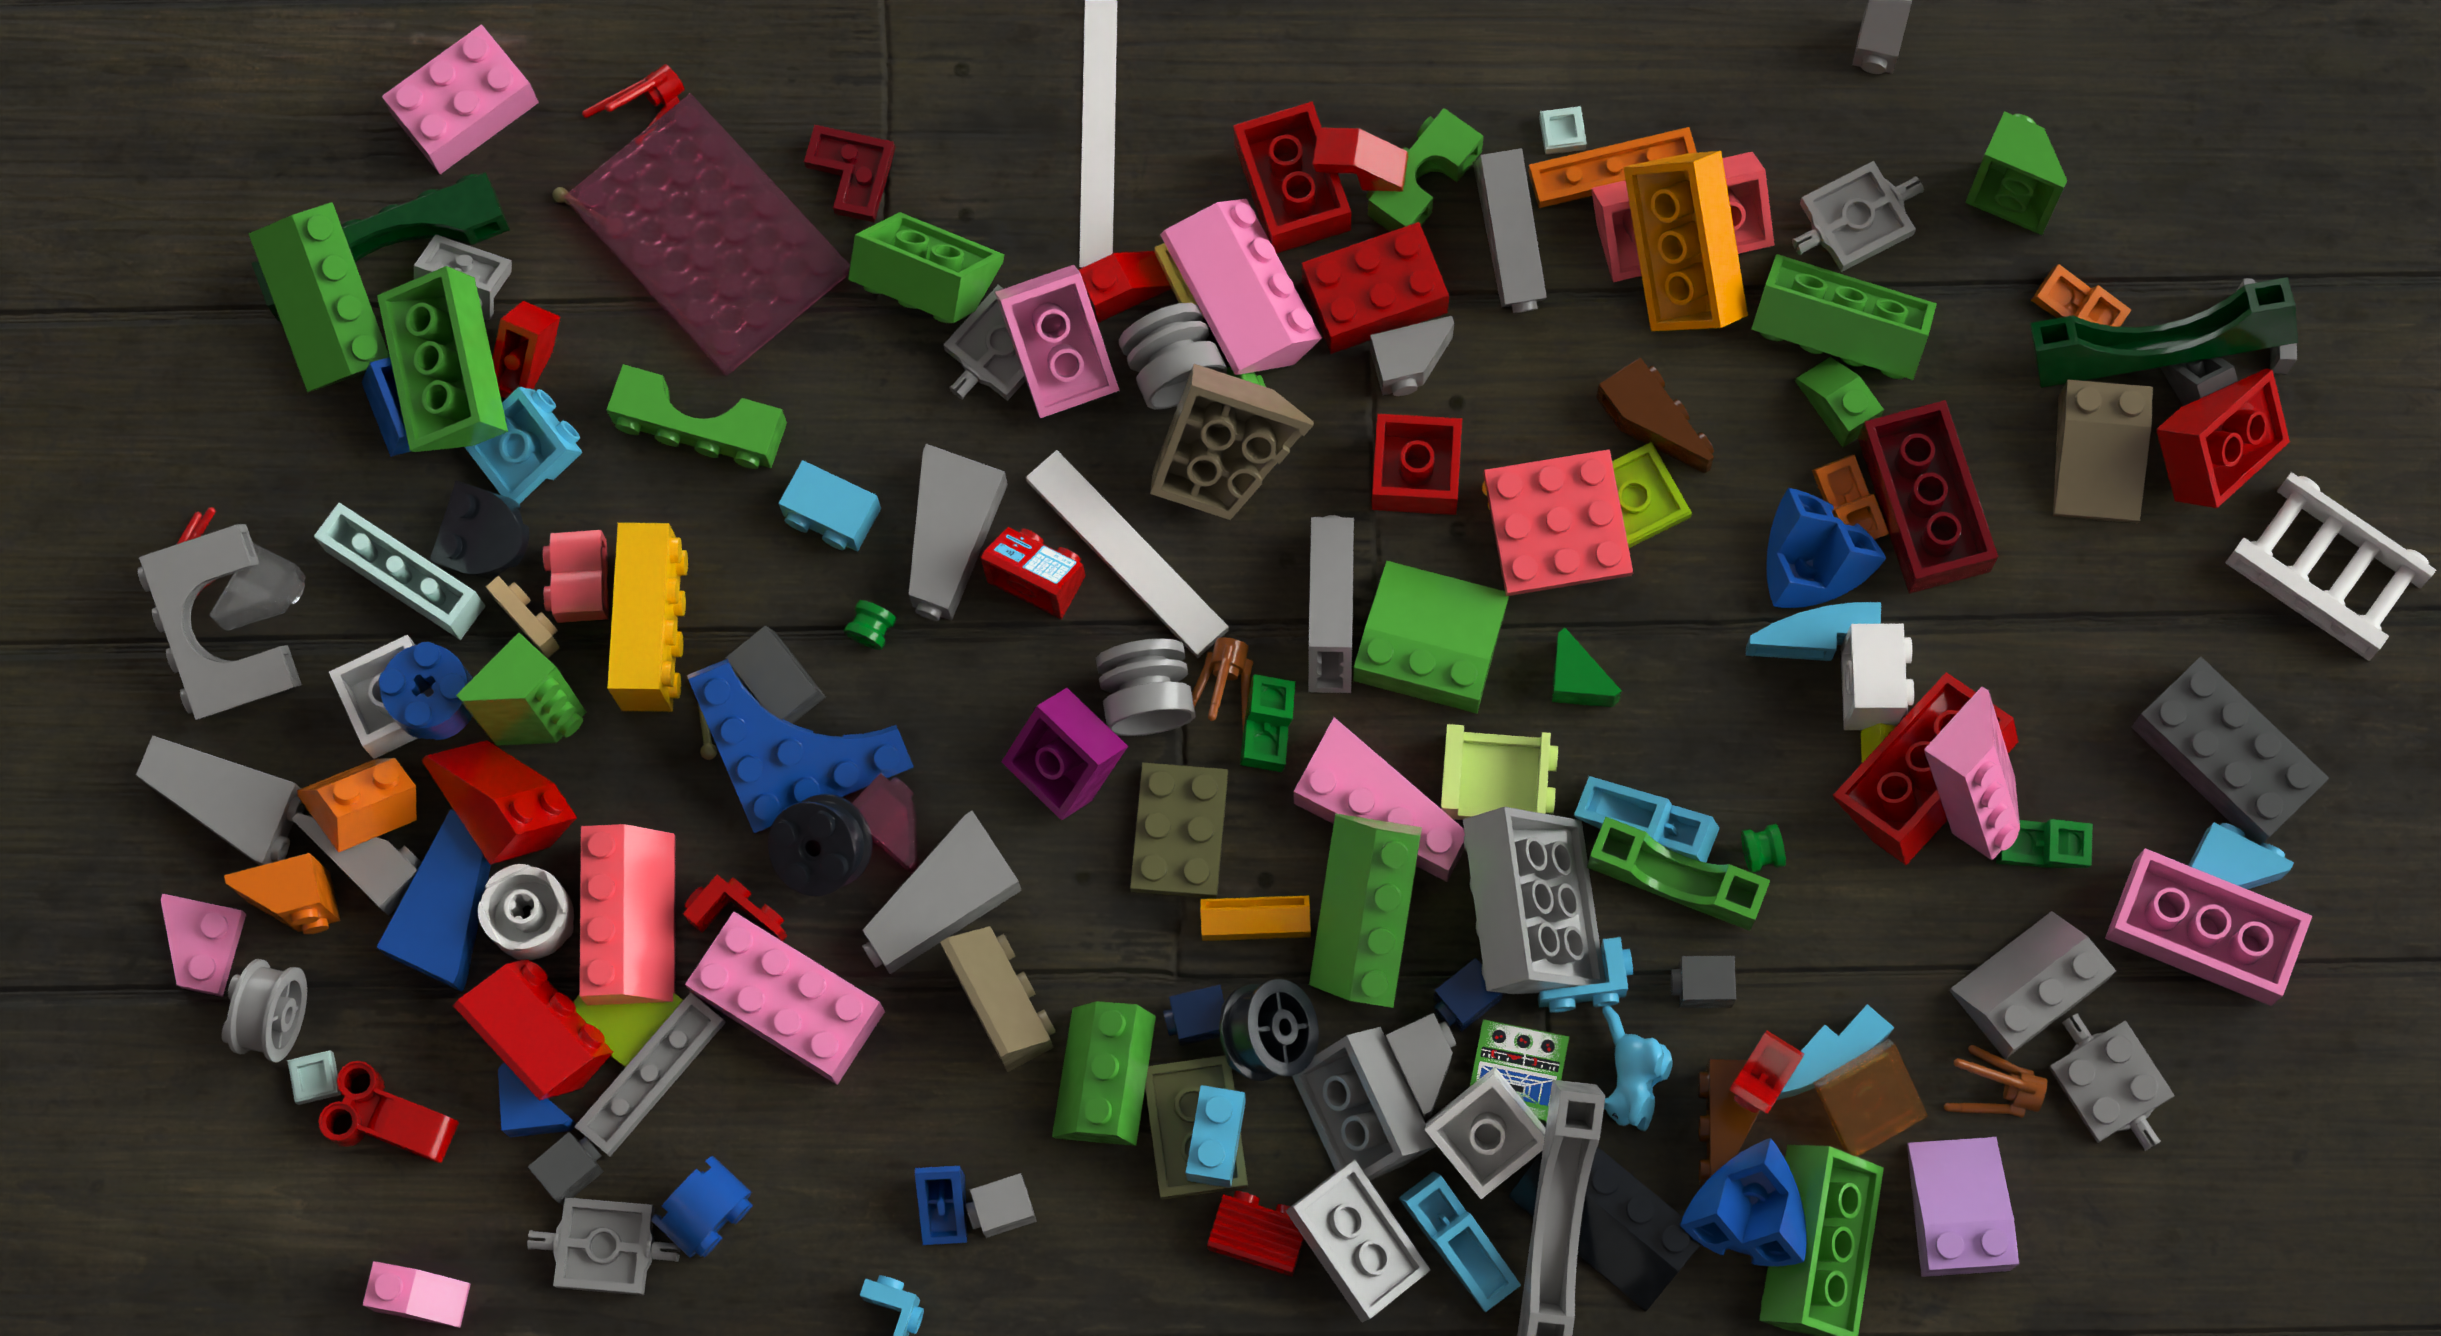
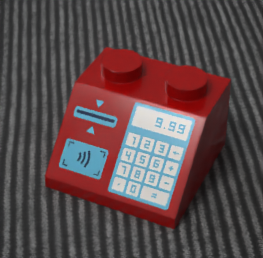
M1007 527L984 550L981 556L987 583L1062 620L1086 577L1084 565L1080 563L1081 558L1066 548L1059 547L1056 551L1042 544L1044 540L1028 529L1022 528L1018 532Z

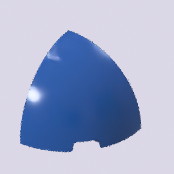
M1788 487L1776 511L1767 549V582L1773 606L1781 608L1807 607L1840 597L1866 581L1882 565L1886 557L1877 542L1860 524L1856 523L1854 526L1844 524L1841 519L1834 517L1832 513L1834 506L1809 493Z
M1771 1138L1742 1151L1718 1169L1696 1193L1687 1207L1680 1224L1687 1234L1713 1252L1724 1255L1727 1249H1731L1739 1253L1748 1254L1751 1256V1263L1754 1265L1786 1266L1802 1263L1805 1260L1807 1232L1801 1197L1784 1156Z

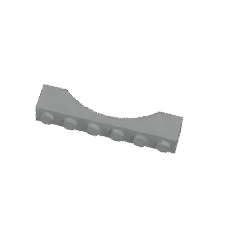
M1552 1080L1517 1336H1572L1576 1267L1581 1219L1588 1179L1600 1140L1606 1097L1596 1084Z

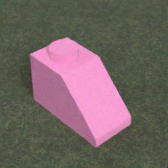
M373 1261L363 1306L374 1312L460 1328L471 1284L417 1269Z

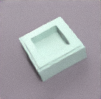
M1581 106L1540 111L1539 119L1545 155L1586 150L1587 142Z
M331 1050L287 1060L296 1104L300 1105L341 1095L337 1086L338 1074L335 1057Z

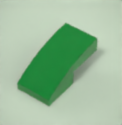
M1253 675L1246 708L1240 765L1277 772L1283 771L1286 765L1288 727L1293 720L1295 681Z
M2050 819L2045 823L2019 820L2020 830L2017 839L2009 849L2001 850L1996 856V864L2045 868H2089L2092 866L2093 824Z

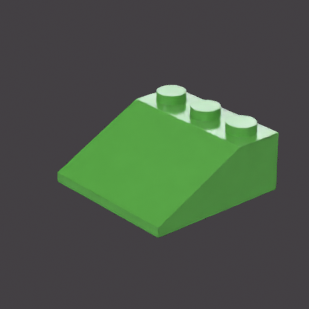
M1386 561L1355 661L1353 681L1477 714L1509 596H1506L1505 591Z

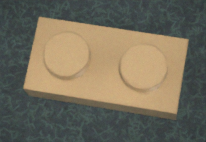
M498 576L486 586L494 600L547 659L560 648L553 637L558 630L542 612L537 616L532 614L526 607L531 600L515 582L507 586Z

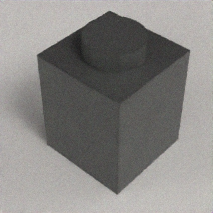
M1682 956L1678 969H1671V995H1679V1008H1732L1736 1001L1735 956Z
M570 1132L528 1166L551 1196L562 1206H564L565 1197L573 1198L604 1172L596 1162L602 1155L586 1136L578 1141Z

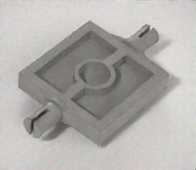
M1872 161L1801 197L1800 205L1811 222L1812 230L1793 238L1794 249L1797 248L1796 252L1801 255L1821 244L1822 247L1829 251L1840 271L1843 272L1914 235L1916 228L1905 212L1904 201L1919 193H1923V185L1921 182L1919 183V178L1915 176L1895 187L1883 177L1875 162Z
M999 285L994 288L977 307L976 311L964 321L943 345L944 350L960 362L965 370L955 383L949 387L951 392L961 400L979 382L991 387L1008 401L1026 381L995 295L996 291L1003 289Z
M2078 1013L2063 1021L2062 1024L2066 1027L2077 1045L2069 1055L2050 1065L2049 1069L2096 1142L2099 1143L2115 1132L2132 1129L2143 1146L2144 1151L2160 1143L2161 1140H2159L2146 1119L2155 1108L2175 1095L2127 1021H2123L2107 1032L2094 1035L2090 1034Z
M565 1197L562 1220L556 1229V1233L530 1230L528 1237L532 1240H527L528 1249L553 1251L556 1262L553 1286L562 1289L644 1296L647 1270L652 1263V1259L678 1262L680 1257L678 1253H673L680 1252V1248L675 1243L655 1242L652 1232L653 1223L651 1222L655 1207L649 1204Z

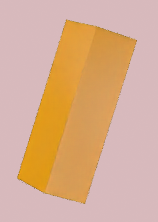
M1309 895L1201 899L1202 941L1311 937Z

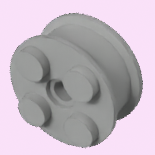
M255 959L247 965L241 975L235 974L230 981L228 997L231 1002L228 1017L222 1029V1041L228 1043L230 1049L236 1054H245L249 1050L264 1053L269 1061L279 1062L288 1055L300 1032L307 1002V981L303 970L298 967H289L285 971L270 968V965L265 960Z

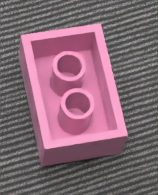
M482 24L382 96L394 119L439 174H442L539 103L529 81Z

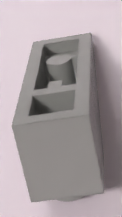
M297 813L292 818L388 916L399 906L418 871L417 868L422 863L405 845L398 851L389 841L375 837L338 853L313 817Z

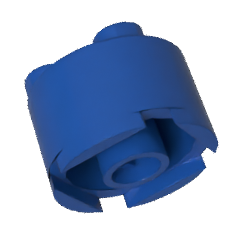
M422 642L408 647L390 660L379 677L381 699L386 710L397 724L412 737L435 740L447 739L460 732L472 718V715L456 696L472 680V677L460 660L444 647L431 642ZM431 688L434 693L427 697L424 692Z
M714 1156L709 1157L705 1161L711 1167L708 1171L704 1173L696 1169L664 1202L662 1207L668 1213L663 1218L655 1214L651 1219V1222L689 1258L696 1253L700 1257L703 1256L705 1258L723 1239L717 1232L728 1221L736 1225L753 1207V1204L747 1200L752 1192Z

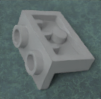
M435 234L414 264V279L445 266L475 277L483 318L490 320L494 314V297L512 272V260Z

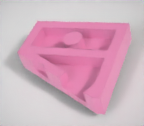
M162 894L161 905L176 984L183 989L223 997L246 913L238 909Z

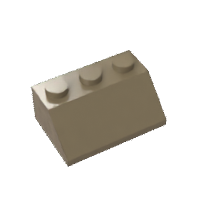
M988 926L940 941L947 960L1007 1072L1054 1048L1049 1036L1056 1033L1045 1010L1043 1009L1036 1013L1029 998L1036 995L1024 971L1018 975L1014 972L1009 960L1016 956L1004 934L996 937L992 928Z

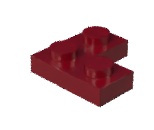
M814 124L804 164L808 169L842 176L833 206L835 214L875 223L894 156L895 144L894 141Z

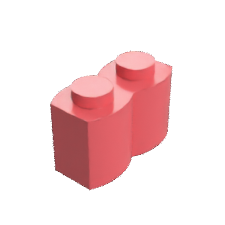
M602 530L550 533V546L543 547L545 571H551L550 586H544L543 592L545 610L552 611V615L557 623L608 619L607 542Z

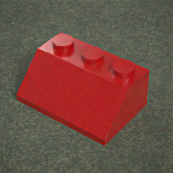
M528 959L505 964L459 998L453 1005L539 1101L582 1089L613 1054V1051L605 1043V1037L601 1031L595 1026L587 1024L575 1011L576 1006L568 996L559 993L547 980L546 972L538 964Z

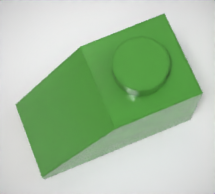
M1831 357L1795 379L1799 388L1842 448L1858 439L1864 421L1879 418L1883 414V407L1862 378Z

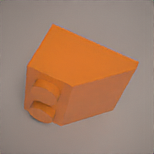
M396 758L374 759L297 790V796L338 853L417 820L416 785Z
M310 853L224 875L225 883L248 903L298 932L303 931V934H316L329 929L328 924L340 921L331 874Z

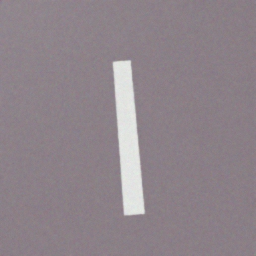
M1085 0L1079 267H1085L1113 254L1117 0Z

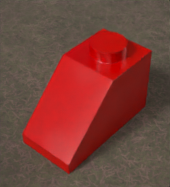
M1154 251L1113 253L1079 269L1097 323L1172 289Z
M522 301L501 318L492 357L501 397L507 399L518 387L534 389L553 352L561 316Z

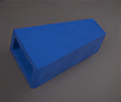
M450 809L377 948L385 956L462 992L467 982L479 925L478 905L486 889L485 885L488 882L491 864H489L454 810Z

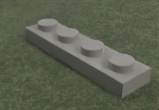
M690 992L574 1127L610 1157L726 1022Z

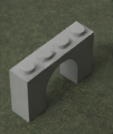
M237 524L139 557L142 567L138 568L141 585L146 592L151 591L156 605L155 608H152L153 620L159 632L165 631L170 648L166 649L168 663L174 673L179 672L184 686L183 689H180L181 700L188 713L193 712L195 720L302 685L288 645L276 647L241 660L230 661L220 659L207 652L199 644L193 633L191 610L199 592L207 584L218 578L260 565L246 524Z

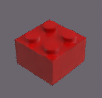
M1377 414L1372 510L1456 515L1462 418Z

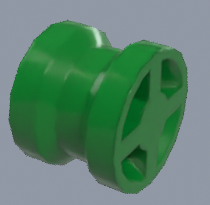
M859 600L854 608L856 616L852 622L847 623L844 633L864 646L882 650L886 642L884 638L886 630L893 627L897 619L888 610L874 603Z
M1777 824L1767 825L1764 831L1754 832L1751 829L1741 831L1742 849L1749 872H1759L1763 866L1773 865L1776 868L1786 865L1784 844Z

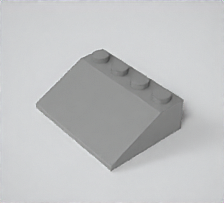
M1510 807L1498 808L1463 819L1464 846L1468 854L1471 876L1470 889L1474 897L1477 918L1476 932L1480 940L1483 961L1482 975L1486 983V990L1508 994L1539 993L1543 990L1606 983L1589 868H1587L1588 860L1582 821Z

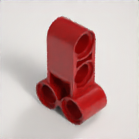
M353 1061L342 1067L338 1073L337 1086L345 1097L342 1102L338 1101L326 1106L321 1112L318 1121L319 1128L325 1137L338 1146L350 1147L356 1145L365 1135L442 1164L459 1122L457 1120L385 1092L384 1079L378 1071L366 1062ZM360 1074H369L371 1081L367 1090L363 1093L354 1094L351 1085L355 1077ZM350 1114L353 1121L351 1128L344 1134L336 1135L333 1129L334 1122L341 1115Z

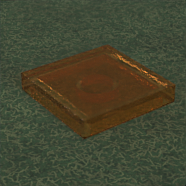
M1889 1039L1813 1082L1845 1152L1856 1157L1928 1117L1898 1049Z

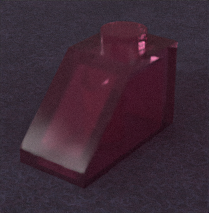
M880 773L852 804L865 817L871 831L872 841L912 875L919 867L917 814L913 801L910 799L914 793L897 777L889 781Z

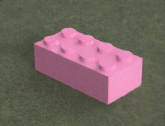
M2145 848L2133 863L2105 939L2272 1006L2284 995L2312 915Z
M734 911L685 984L697 998L837 1085L885 1013L878 1000Z

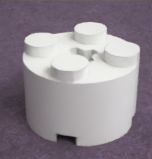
M515 864L503 868L488 880L478 905L479 921L485 933L508 955L517 960L540 959L554 953L572 935L574 929L572 901L568 893L551 873L538 867ZM529 905L532 908L530 910L531 915L523 919L524 912L522 909Z

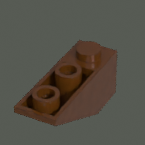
M1640 357L1599 383L1596 398L1621 432L1645 444L1652 442L1655 449L1703 473L1710 471L1714 459L1712 455L1714 448L1704 433L1695 432L1688 422L1690 417L1686 408L1678 399L1672 400L1664 390L1665 382L1654 366L1647 367Z
M1710 1059L1706 1065V1072L1699 1071L1698 1097L1706 1098V1115H1699L1698 1120L1699 1142H1706V1159L1699 1160V1186H1703L1718 1169L1738 1154L1760 1112L1759 1110L1758 1113H1753L1739 1105L1734 1100L1736 1094L1729 1090L1748 1060Z

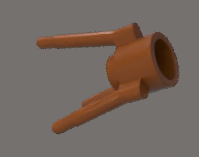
M1226 637L1216 639L1213 652H1207L1204 667L1192 691V698L1195 708L1213 671V675L1217 677L1210 703L1208 719L1214 721L1220 707L1226 680H1237L1240 674L1242 724L1244 730L1253 661L1247 659L1249 646L1240 640Z
M1971 1045L1968 1048L1971 1054L2010 1074L2007 1075L1959 1058L1954 1060V1065L1958 1068L2005 1084L2003 1098L2010 1100V1104L1946 1103L1944 1105L1945 1111L2011 1114L2021 1118L2024 1117L2026 1109L2039 1112L2046 1094L2047 1079L2035 1076L2034 1071L2018 1067L1975 1045Z

